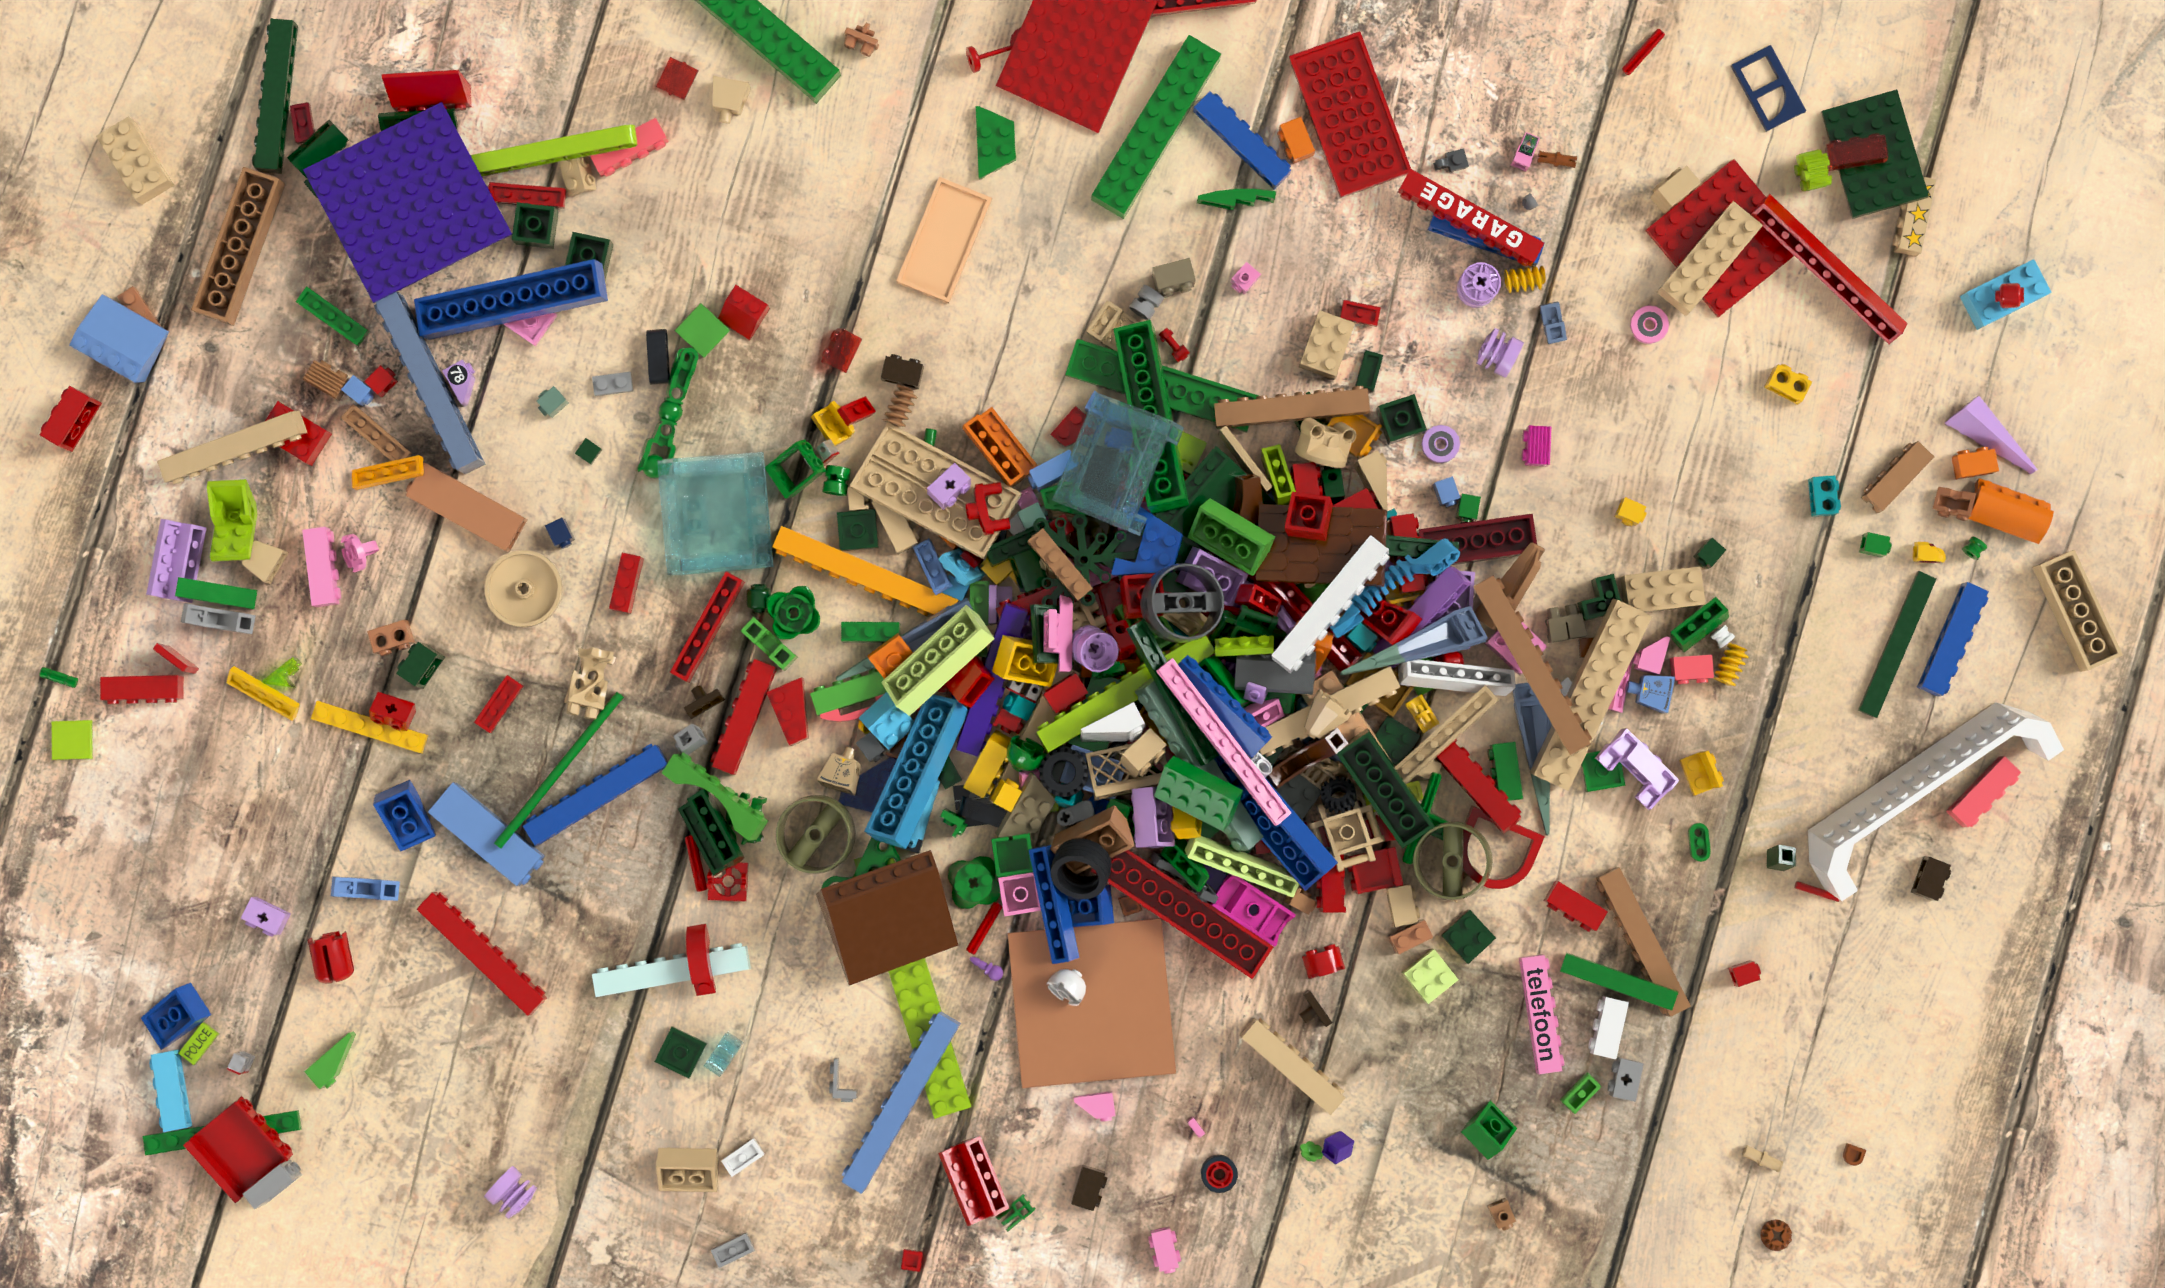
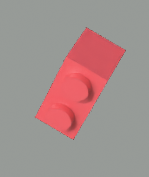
M1712 655L1670 658L1671 676L1675 677L1677 684H1689V680H1696L1697 683H1707L1708 679L1714 678Z

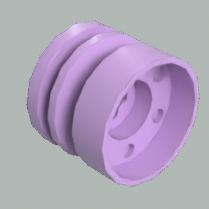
M1485 262L1474 263L1459 278L1457 283L1458 296L1465 305L1481 308L1486 306L1498 294L1501 287V277L1492 265ZM1478 281H1479V282H1481V281L1484 282L1483 285H1479V286H1478L1476 283H1477Z
M1494 328L1485 338L1478 352L1476 364L1481 366L1484 359H1487L1485 368L1488 369L1492 363H1495L1494 373L1506 378L1524 342L1512 337L1508 343H1505L1506 333L1503 332L1499 339H1497L1496 336L1499 329Z
M1093 625L1080 627L1073 633L1072 657L1075 661L1092 672H1102L1114 665L1119 649L1116 640L1111 635Z
M514 1166L509 1168L484 1196L492 1205L502 1200L504 1203L499 1211L502 1213L509 1207L510 1210L505 1215L508 1219L519 1213L530 1202L534 1192L537 1190L535 1185L528 1190L525 1189L530 1183L529 1180H526L521 1185L518 1183L522 1173Z

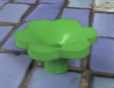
M1311 1141L1300 1145L1301 1156L1307 1161L1315 1162L1317 1159H1322L1323 1153L1321 1152L1322 1147L1320 1145H1315Z

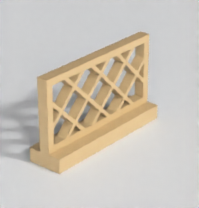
M1132 744L1085 753L1095 801L1132 793V789L1157 787L1162 773H1155L1150 770L1149 773L1152 775H1145L1135 779L1130 772L1120 767V762L1117 765L1108 759L1114 752L1122 755V751L1127 750ZM1165 754L1162 761L1159 762L1161 765H1163V769L1164 766L1167 764ZM1099 756L1104 760L1099 769L1092 765L1090 757ZM1106 762L1116 767L1111 776L1101 770ZM1117 769L1127 774L1124 781H1117L1113 778ZM1099 773L1108 778L1105 785H1096L1095 778Z

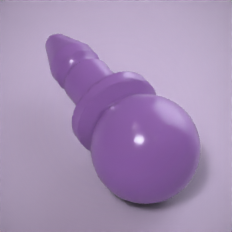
M970 957L971 962L980 969L985 970L984 974H988L991 980L998 981L1002 978L1003 970L1000 966H993L991 962L988 965L979 958Z

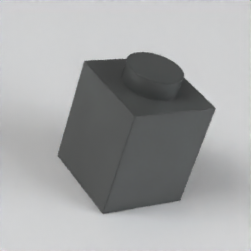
M871 732L856 742L869 762L874 760L876 763L884 757L883 752L886 750Z

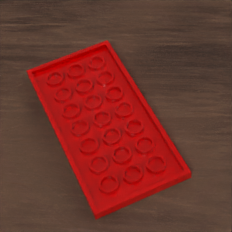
M1359 31L1290 55L1289 60L1340 198L1407 175L1411 167L1361 32Z

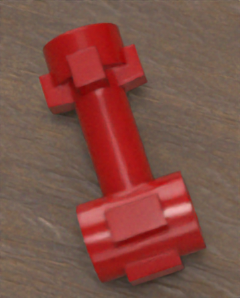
M1165 328L1158 334L1161 337L1160 340L1162 342L1166 341L1174 352L1171 354L1177 362L1185 360L1190 352L1183 344L1181 346L1178 345L1172 337L1174 333L1171 329Z

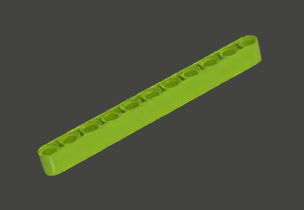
M622 125L473 154L471 157L481 176H488L636 147L638 143L635 125Z

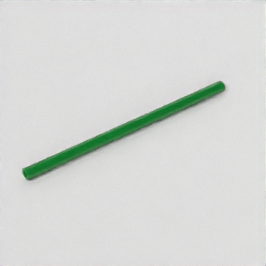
M616 692L604 706V709L599 712L596 719L591 722L496 839L495 845L502 849L624 697L620 693Z

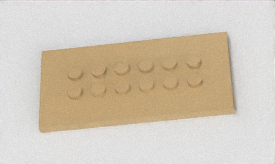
M889 422L850 484V488L982 559H985L989 549L1000 531H996L994 534L985 535L978 519L968 520L965 507L966 503L975 502V484L983 483L985 485L1000 481ZM953 463H956L971 478V488L965 494L961 493L956 498L957 501L951 507L947 506L943 510L927 494V488ZM1000 482L1002 494L990 495L985 498L989 518L991 520L1009 518L1022 493ZM953 485L952 487L947 486V490H948L949 488H951V489L953 490V489H954V485Z

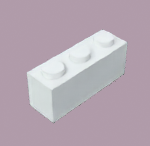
M1602 996V1000L1599 999L1597 1004L1598 1018H1595L1593 1022V1030L1595 1032L1593 1038H1590L1588 1048L1591 1049L1590 1053L1612 1059L1617 1058L1629 1002Z

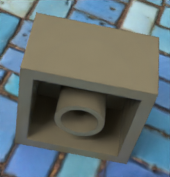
M1190 258L1156 266L1152 269L1155 290L1164 298L1172 296L1173 292L1177 291L1181 293L1189 292L1195 285L1196 279Z

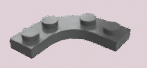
M1155 851L1152 852L1150 859L1153 861L1155 868L1160 871H1169L1168 873L1173 877H1180L1187 882L1161 854ZM1205 883L1200 892H1197L1192 886L1190 887L1191 890L1198 894L1197 898L1205 903L1209 901L1215 904L1219 898L1207 883Z

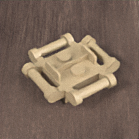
M1356 801L1355 806L1352 807L1353 810L1329 818L1326 815L1329 809L1326 810L1323 804L1317 805L1321 820L1308 824L1307 827L1323 844L1318 828L1324 826L1332 851L1329 853L1338 862L1336 864L1338 872L1362 862L1376 860L1371 845L1384 842L1385 838L1384 835H1381L1372 804L1359 808ZM1363 813L1367 814L1374 835L1373 839L1369 838L1362 816ZM1362 848L1366 849L1367 853L1341 860L1340 855Z

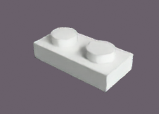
M753 1138L721 1160L731 1177H733L765 1153Z

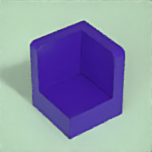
M1342 1131L1331 1135L1324 1140L1323 1156L1335 1165L1352 1155L1354 1140Z

